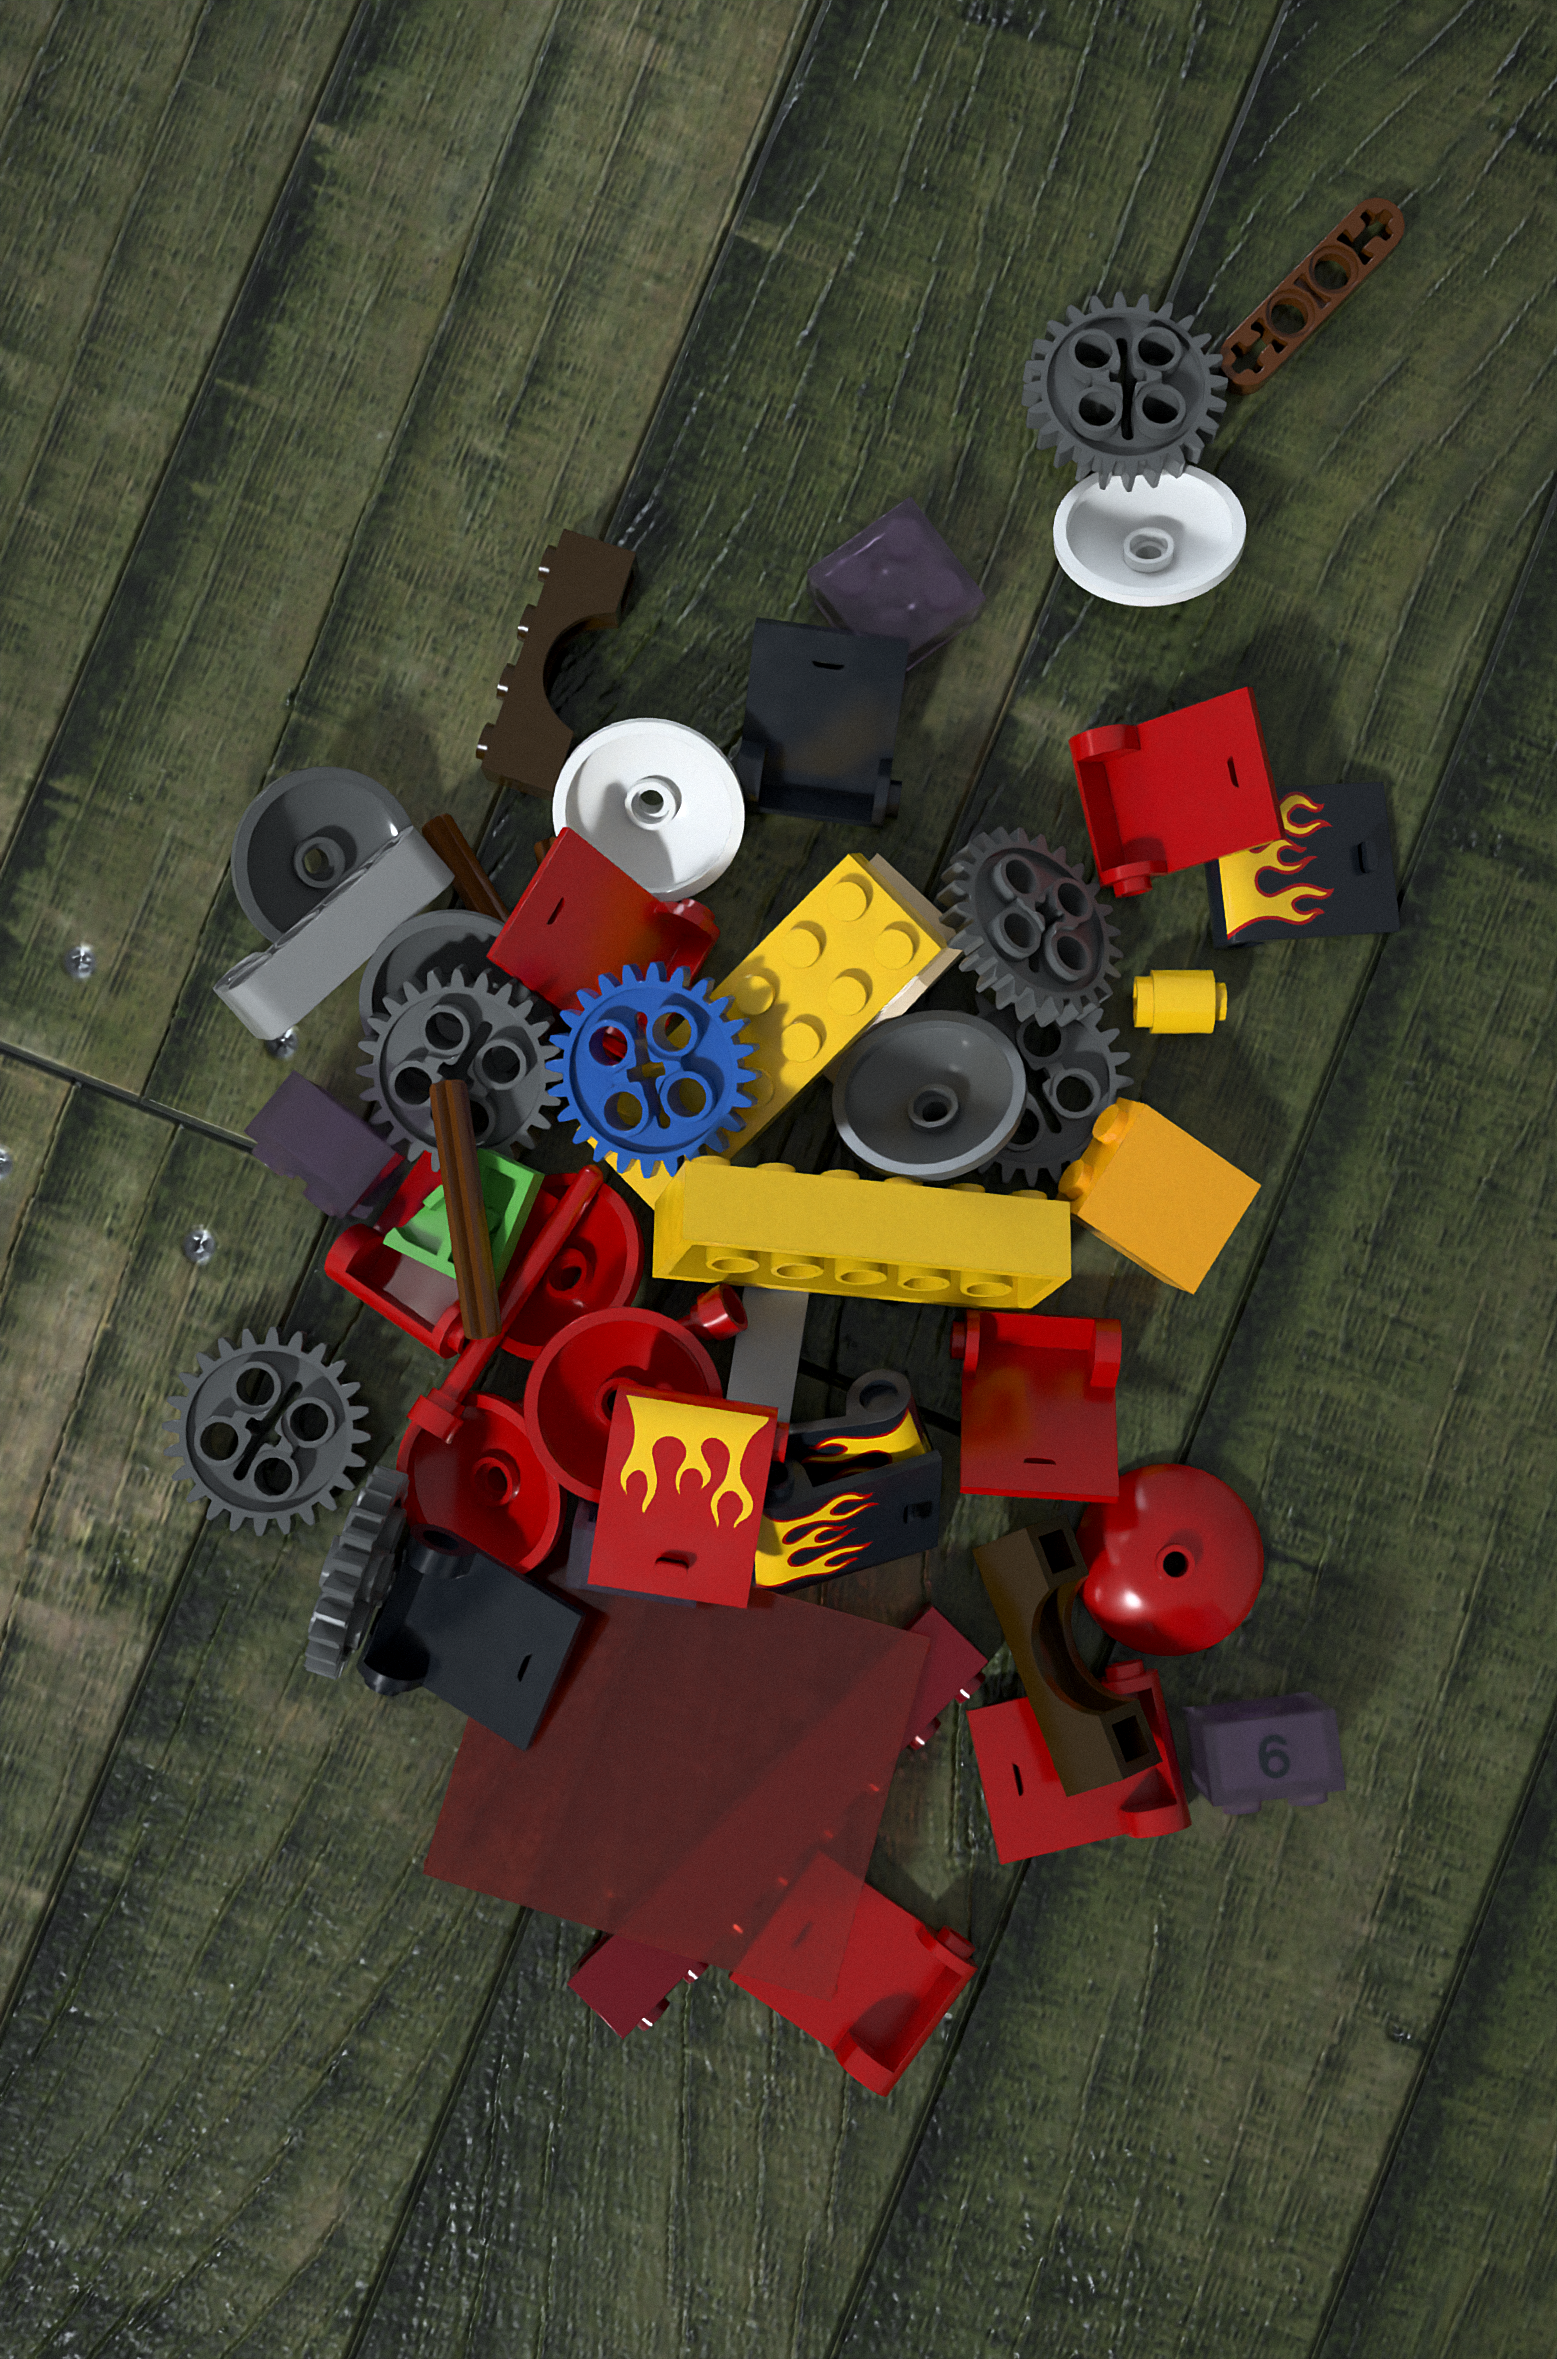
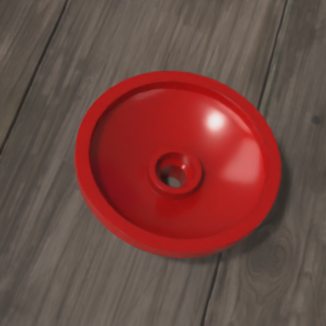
M559 1173L545 1176L540 1188L561 1200L577 1173ZM604 1182L601 1184L498 1346L518 1357L535 1361L549 1339L574 1319L603 1308L631 1306L639 1289L643 1274L644 1239L636 1214L625 1198ZM581 1272L580 1279L572 1287L574 1277Z
M618 1306L584 1314L569 1322L549 1339L536 1357L529 1372L524 1392L523 1412L531 1446L545 1470L559 1484L586 1500L596 1503L600 1501L613 1411L608 1408L607 1400L609 1395L617 1390L619 1382L723 1398L716 1367L704 1346L684 1326L659 1312L639 1307Z
M471 1390L461 1403V1405L466 1407L459 1418L464 1421V1424L451 1444L438 1438L413 1421L404 1434L398 1452L396 1471L409 1475L408 1480H410L407 1489L409 1493L403 1507L407 1510L406 1521L410 1528L415 1524H432L446 1528L524 1575L541 1564L557 1544L565 1523L567 1489L559 1484L538 1460L527 1435L523 1408L494 1393ZM501 1470L504 1472L507 1482L503 1479Z
M1160 1463L1141 1466L1123 1473L1119 1476L1118 1503L1089 1502L1074 1534L1090 1574L1078 1590L1085 1609L1092 1619L1112 1638L1129 1648L1146 1654L1181 1656L1199 1652L1219 1643L1230 1635L1246 1618L1254 1605L1261 1587L1264 1572L1263 1543L1251 1511L1241 1497L1225 1482L1191 1466ZM1171 1552H1181L1185 1558L1184 1569L1179 1574L1168 1575L1163 1568L1164 1558Z

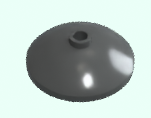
M315 766L296 770L278 778L265 787L252 800L235 832L231 852V874L236 896L244 913L253 926L274 944L383 845L404 829L412 826L411 820L399 801L384 786L357 771L340 767ZM316 849L320 853L321 864L316 871L309 872L305 866V857L309 851Z
M447 909L416 916L395 928L370 957L362 976L359 992V1012L365 1035L380 1036L367 1022L371 1015L375 1012L391 1015L382 1001L385 996L394 991L407 999L403 983L413 976L418 978L428 989L427 973L435 967L441 968L448 982H451L454 969L460 964H466L471 982H476L485 969L491 968L494 975L493 987L500 990L513 977L488 959L486 955L505 923L474 911ZM518 982L513 998L521 1003L535 994ZM539 998L530 1014L537 1020L552 1016L553 1008ZM438 1012L436 1025L440 1034L452 1041L462 1040L464 1032L460 1020L454 1014ZM486 1021L481 1024L470 1050L455 1063L458 1069L453 1079L466 1081L469 1078L467 1075L468 1068L492 1031V1025ZM550 1027L545 1033H543L546 1040L548 1038ZM506 1046L493 1047L492 1060L495 1066L500 1071L508 1074L518 1073L520 1070V1060L517 1054ZM417 1067L407 1068V1083L429 1092L430 1085L432 1084L429 1075L423 1069Z
M929 1010L916 1012L881 1025L865 1036L848 1054L839 1069L833 1086V1117L839 1135L847 1149L859 1162L869 1169L889 1178L903 1177L914 1182L941 1181L965 1174L981 1166L995 1156L1009 1142L1019 1127L1025 1112L1028 1096L1027 1078L1023 1062L1014 1044L1001 1030L979 1017L958 1011ZM934 1116H945L941 1120L928 1122Z

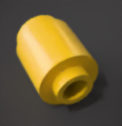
M1151 970L1149 976H1135L1134 1027H1149L1151 1034L1213 1033L1215 1021H1225L1226 984L1225 982H1215L1213 970Z

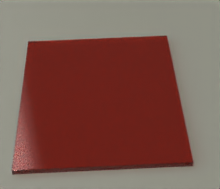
M561 1532L557 1544L548 1557L536 1568L524 1575L587 1613L583 1626L531 1749L525 1752L476 1720L468 1717L430 1849L423 1862L424 1869L422 1874L832 2002L833 1996L838 1992L837 1981L925 1658L931 1650V1638L750 1586L747 1609L587 1584L594 1540Z

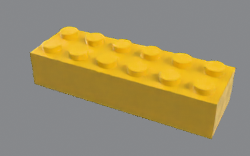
M862 853L848 854L711 993L710 999L713 1001L728 995H733L736 998L726 1014L730 1021L749 1017L751 1023L738 1034L740 1043H758L760 1049L744 1057V1065L762 1071V1077L744 1082L743 1090L751 1093L758 1099L757 1104L752 1107H737L735 1110L747 1123L746 1128L740 1132L723 1128L722 1131L726 1135L730 1147L726 1151L719 1153L705 1144L708 1156L723 1157L732 1164L949 949L946 944L947 941ZM685 1019L667 1037L668 1041L676 1047L684 1048L689 1043L691 1027L688 1020ZM651 1061L648 1064L642 1065V1072L645 1078H658L665 1075V1067L663 1062L654 1063ZM686 1078L679 1089L680 1100L688 1110L700 1113L706 1103L705 1090L698 1081ZM623 1092L617 1102L619 1116L625 1123L637 1126L642 1118L641 1103L633 1094ZM661 1104L660 1123L663 1127L668 1128L670 1126V1117L665 1113ZM594 1138L586 1140L594 1149L596 1148L598 1141ZM613 1152L605 1160L617 1172L618 1153ZM684 1154V1162L689 1161V1159ZM638 1159L630 1171L623 1174L618 1173L654 1211L656 1200L673 1178L666 1170L663 1160H661L657 1175L651 1178L643 1177L640 1160Z
M700 1156L683 1163L655 1202L652 1277L987 1310L1028 1312L1071 1278L1070 1202L1047 1200V1195L1044 1192L1036 1190H1020L1009 1195L985 1193L983 1186L971 1183L954 1184L943 1189L925 1187L923 1182H914L903 1177L888 1178L884 1182L859 1180V1174L849 1170H829L820 1175L795 1173L793 1166L784 1163H765L756 1168L731 1166V1162L723 1157Z

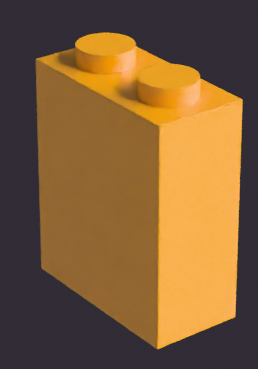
M1118 1097L1114 1105L1107 1107L1097 1118L1092 1130L1094 1137L1081 1158L1071 1163L1062 1174L1058 1184L1059 1193L1054 1200L1070 1202V1219L1164 1283L1194 1295L1261 1185L1147 1104Z

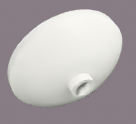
M1188 464L1184 465L1182 475L1177 479L1162 468L1158 487L1152 488L1143 475H1137L1131 492H1126L1121 476H1112L1106 489H1100L1098 482L1099 473L1095 472L1083 479L1068 492L1055 515L1053 526L1054 549L1064 571L1085 590L1112 602L1130 606L1155 607L1171 605L1209 591L1233 571L1242 556L1245 546L1246 518L1238 498L1221 480L1202 469Z
M628 719L613 723L590 735L573 751L566 761L558 778L553 797L552 811L556 836H558L563 827H570L659 901L677 902L701 892L714 883L728 868L736 855L744 830L745 802L738 776L727 757L701 733L680 723L665 719ZM647 790H655L662 795L663 802L655 806L648 805L642 800L641 794Z

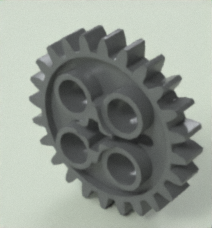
M1122 292L1116 293L1113 307L1105 309L1096 295L1091 296L1087 315H1084L1073 305L1068 306L1064 321L1065 326L1057 321L1050 320L1047 323L1045 340H1034L1031 353L1032 360L1026 361L1023 381L1027 384L1023 385L1021 405L1030 407L1027 411L1026 428H1041L1036 447L1038 450L1057 446L1053 466L1056 468L1065 465L1071 460L1078 463L1075 473V480L1078 482L1084 479L1091 470L1098 472L1099 487L1102 490H1105L1109 485L1112 476H1121L1126 492L1132 491L1137 475H1143L1152 488L1158 487L1162 468L1176 479L1181 477L1185 459L1197 464L1201 460L1205 448L1204 444H1213L1219 428L1217 422L1222 421L1227 402L1222 400V398H1224L1228 378L1217 376L1220 372L1223 356L1222 354L1206 355L1212 339L1210 333L1192 338L1190 334L1195 319L1192 315L1183 318L1178 323L1170 320L1173 303L1169 301L1157 313L1149 311L1150 302L1147 294H1143L1140 297L1136 308L1127 307ZM1119 343L1124 344L1127 351L1125 392L1127 399L1131 400L1127 417L1131 440H1125L1121 432L1123 390L1121 384L1117 383L1121 365L1117 346ZM1142 359H1157L1164 365L1152 366L1145 363ZM1080 361H1095L1102 367L1088 368L1082 365ZM1152 414L1161 415L1169 423H1154L1146 416ZM1090 416L1098 417L1104 420L1106 425H1090L1083 418Z
M998 827L989 835L982 832L949 859L952 865L940 876L948 886L937 894V899L951 909L939 917V923L955 929L956 935L946 942L947 947L964 951L966 958L961 962L959 969L961 972L976 970L980 975L976 985V990L979 993L989 987L996 991V1008L1001 1010L1013 1002L1015 1003V1011L1019 1021L1023 1022L1034 1014L1040 1027H1045L1054 1020H1056L1060 1027H1063L1074 1019L1081 1020L1097 1009L1101 1002L1113 994L1110 985L1121 977V974L1112 965L1123 958V953L1109 944L1120 936L1121 932L1114 926L1106 924L1104 919L1114 910L1112 906L1097 903L1094 896L1101 889L1099 883L1086 885L1081 877L1085 866L1082 863L1076 864L1072 868L1065 863L1066 849L1063 846L1050 853L1048 852L1044 835L1039 834L1029 842L1023 828L1018 827L1008 835L1003 827Z
M460 964L454 969L451 982H448L441 968L435 967L427 973L428 989L415 976L409 978L403 983L407 999L394 991L382 999L391 1015L375 1012L368 1018V1024L380 1036H366L358 1043L360 1049L374 1056L373 1059L365 1061L356 1067V1074L373 1078L374 1084L359 1095L360 1100H379L382 1107L373 1115L370 1122L373 1125L390 1120L394 1129L389 1134L386 1143L390 1146L403 1138L412 1142L407 1158L411 1162L418 1158L424 1150L432 1153L431 1167L434 1172L440 1170L430 1094H420L410 1088L406 1081V1070L408 1067L423 1069L429 1075L432 1084L438 1081L453 1079L458 1069L455 1063L470 1050L483 1022H489L492 1025V1031L483 1047L471 1062L467 1071L469 1078L465 1081L469 1100L480 1103L486 1109L489 1117L488 1126H473L476 1150L479 1148L492 1149L516 1161L520 1157L517 1141L532 1150L541 1140L534 1126L550 1129L554 1124L556 1117L544 1105H560L565 1097H553L548 1094V1090L554 1087L550 1083L563 1079V1074L545 1068L546 1062L551 1061V1057L562 1050L549 1040H546L543 1035L555 1022L554 1017L548 1016L535 1020L530 1013L535 1008L539 997L535 994L521 1003L515 1000L513 997L518 981L514 978L500 990L494 988V975L491 968L485 969L476 982H471L466 964ZM438 1012L454 1014L460 1020L464 1032L462 1040L452 1041L440 1034L436 1025ZM494 1046H506L517 1054L520 1060V1070L518 1073L508 1074L500 1071L495 1066L492 1060V1049Z
M978 993L973 997L974 1008L977 1013L976 1017L991 1023L1010 1039L1021 1057L1025 1073L1028 1076L1036 1073L1042 1076L1044 1083L1038 1087L1037 1093L1049 1112L1057 1119L1061 1130L1057 1134L1049 1130L1044 1116L1038 1107V1103L1033 1095L1028 1092L1024 1113L1032 1119L1034 1124V1135L1031 1141L1024 1145L1008 1142L995 1156L977 1167L975 1173L979 1176L982 1175L994 1163L1000 1166V1184L1006 1185L1012 1178L1015 1170H1022L1026 1188H1032L1037 1181L1038 1171L1044 1169L1052 1184H1057L1062 1176L1061 1164L1065 1162L1069 1166L1081 1158V1152L1086 1150L1094 1137L1092 1130L1097 1118L1107 1107L1114 1105L1118 1099L1116 1091L1123 1090L1134 1084V1079L1116 1075L1115 1067L1128 1060L1130 1054L1129 1052L1111 1053L1108 1045L1119 1035L1120 1031L1118 1028L1099 1032L1095 1026L1104 1012L1100 1007L1079 1021L1074 1019L1066 1026L1060 1027L1056 1020L1045 1026L1054 1033L1056 1048L1052 1055L1037 1057L1026 1049L1023 1042L1025 1029L1032 1025H1039L1035 1015L1033 1014L1021 1022L1017 1019L1015 1003L1011 1002L999 1010L996 1008V1004L992 1005L982 994ZM960 1009L956 1010L958 1012L966 1013ZM1076 1079L1086 1087L1089 1095L1088 1103L1083 1111L1070 1112L1059 1104L1056 1097V1089L1061 1080Z
M270 1327L265 1344H262L254 1328L244 1329L242 1348L240 1349L229 1337H221L218 1339L221 1358L217 1359L206 1351L198 1352L195 1356L203 1373L198 1375L192 1372H180L178 1375L179 1379L190 1391L187 1396L176 1395L168 1396L167 1402L182 1412L180 1419L162 1423V1429L179 1434L180 1441L163 1450L164 1456H182L185 1463L171 1477L173 1481L192 1478L196 1483L186 1498L188 1503L205 1497L212 1500L206 1515L208 1520L211 1521L218 1518L226 1510L230 1511V1531L236 1532L241 1530L248 1519L253 1518L256 1535L264 1536L268 1534L272 1520L276 1518L283 1534H290L295 1531L296 1513H299L302 1519L309 1526L320 1522L319 1511L316 1505L318 1502L326 1508L335 1511L342 1505L334 1489L340 1487L353 1491L359 1486L355 1478L347 1472L349 1467H364L370 1463L369 1458L356 1451L357 1443L375 1439V1433L358 1428L357 1419L372 1413L373 1406L354 1405L352 1397L358 1394L365 1387L363 1381L348 1384L343 1382L341 1377L351 1364L348 1359L335 1362L330 1366L326 1363L331 1348L329 1343L322 1342L311 1352L306 1351L308 1342L307 1332L297 1331L289 1344L284 1345L281 1327ZM258 1368L266 1370L274 1381L272 1398L262 1405L254 1402L246 1391L248 1376ZM295 1382H300L303 1386L302 1392L296 1401L287 1408L275 1426L277 1434L282 1436L281 1440L265 1443L261 1446L251 1463L246 1477L243 1480L237 1479L235 1476L237 1468L252 1452L263 1436L262 1429L257 1426L258 1420L263 1421L274 1418L282 1408L291 1386ZM310 1403L320 1406L328 1417V1428L320 1439L307 1437L299 1426L300 1413ZM221 1422L231 1425L238 1435L237 1450L230 1458L218 1455L211 1445L212 1431ZM271 1458L282 1459L291 1468L292 1483L285 1493L275 1492L266 1485L264 1468Z
M381 1465L375 1466L373 1474H369L365 1487L361 1488L360 1494L355 1497L351 1505L341 1536L334 1535L320 1575L319 1587L322 1590L314 1607L308 1628V1639L310 1642L305 1652L307 1658L304 1667H307V1671L337 1680L338 1677L340 1678L344 1668L348 1666L351 1654L360 1648L365 1638L375 1607L382 1608L394 1573L393 1569L397 1562L395 1561L394 1552L407 1517V1510L403 1507L409 1493L407 1491L410 1483L408 1474Z

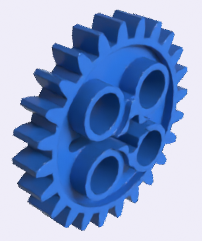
M651 962L647 970L646 980H644L642 972L636 963L624 965L622 972L623 985L611 972L603 973L598 976L602 995H599L590 988L579 989L576 994L585 1010L583 1012L575 1009L561 1011L560 1016L572 1028L571 1032L550 1035L549 1041L564 1050V1057L546 1062L545 1068L563 1074L564 1082L549 1089L548 1094L553 1097H567L570 1104L557 1116L558 1121L564 1122L577 1118L581 1127L575 1133L572 1140L575 1145L591 1138L598 1141L593 1155V1160L596 1162L606 1159L613 1152L618 1153L617 1172L621 1174L630 1171L638 1159L640 1160L643 1177L651 1178L657 1175L661 1160H663L666 1170L673 1177L684 1163V1154L689 1161L696 1157L708 1156L705 1144L719 1153L726 1151L730 1144L722 1129L725 1128L735 1132L744 1130L747 1123L735 1110L737 1107H752L758 1102L754 1095L743 1090L744 1082L762 1077V1071L744 1065V1057L760 1049L758 1043H740L738 1034L751 1023L749 1017L730 1021L726 1014L736 998L733 995H728L716 1001L710 999L715 982L711 977L703 978L694 987H690L691 972L688 966L678 967L670 980H667L664 962ZM639 1012H644L647 1016L646 1036L637 1021ZM672 1012L683 1015L690 1024L691 1038L684 1048L674 1046L666 1037L665 1023ZM610 1026L619 1029L627 1040L628 1050L621 1062L612 1060L603 1049L602 1039L605 1031ZM651 1061L654 1063L663 1062L665 1075L658 1078H645L642 1072V1065L648 1064ZM686 1078L698 1081L705 1090L706 1103L700 1113L688 1110L680 1100L679 1089ZM623 1092L633 1094L641 1103L642 1118L637 1126L625 1123L619 1116L617 1102ZM661 1104L665 1113L670 1117V1126L668 1128L663 1127L660 1123Z

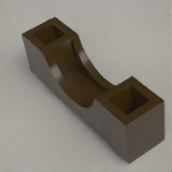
M563 529L557 547L550 544L547 546L540 563L537 578L539 582L544 583L537 606L527 604L518 627L517 640L524 642L517 664H506L498 684L496 699L503 701L496 724L489 722L485 724L478 741L476 759L483 761L480 768L488 781L553 802L561 770L570 755L578 747L574 732L558 718L549 704L548 685L550 674L560 654L573 641L590 632L620 627L639 572L636 552L567 529Z
M1063 1514L1022 1528L972 1549L983 1583L990 1596L1005 1635V1640L1010 1648L1066 1797L1124 1780L1163 1762L1139 1699L1117 1694L1103 1686L1089 1672L1076 1648L1071 1623L1072 1607L1079 1588L1090 1574L1067 1515Z

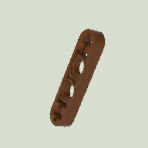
M1375 197L1366 199L1358 204L1226 339L1218 353L1222 354L1223 362L1219 375H1217L1228 378L1226 391L1234 395L1245 396L1260 390L1391 256L1403 236L1405 227L1403 214L1394 203L1387 199ZM1377 221L1382 223L1385 227L1382 236L1372 238L1358 256L1351 247L1358 241L1365 226L1370 227ZM1328 260L1337 262L1346 271V285L1335 290L1322 287L1315 279V266L1320 262ZM1279 305H1293L1303 314L1304 328L1293 334L1282 333L1272 323V310ZM1261 337L1267 347L1260 353L1253 367L1255 373L1250 369L1244 370L1241 374L1234 371L1232 366L1236 360L1235 354L1241 358L1246 356L1256 346Z

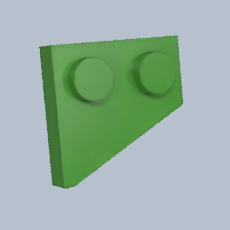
M479 1148L477 1156L498 1292L545 1174L492 1149ZM439 1185L422 1201L425 1206L403 1227H394L386 1234L383 1244L456 1279L443 1185Z

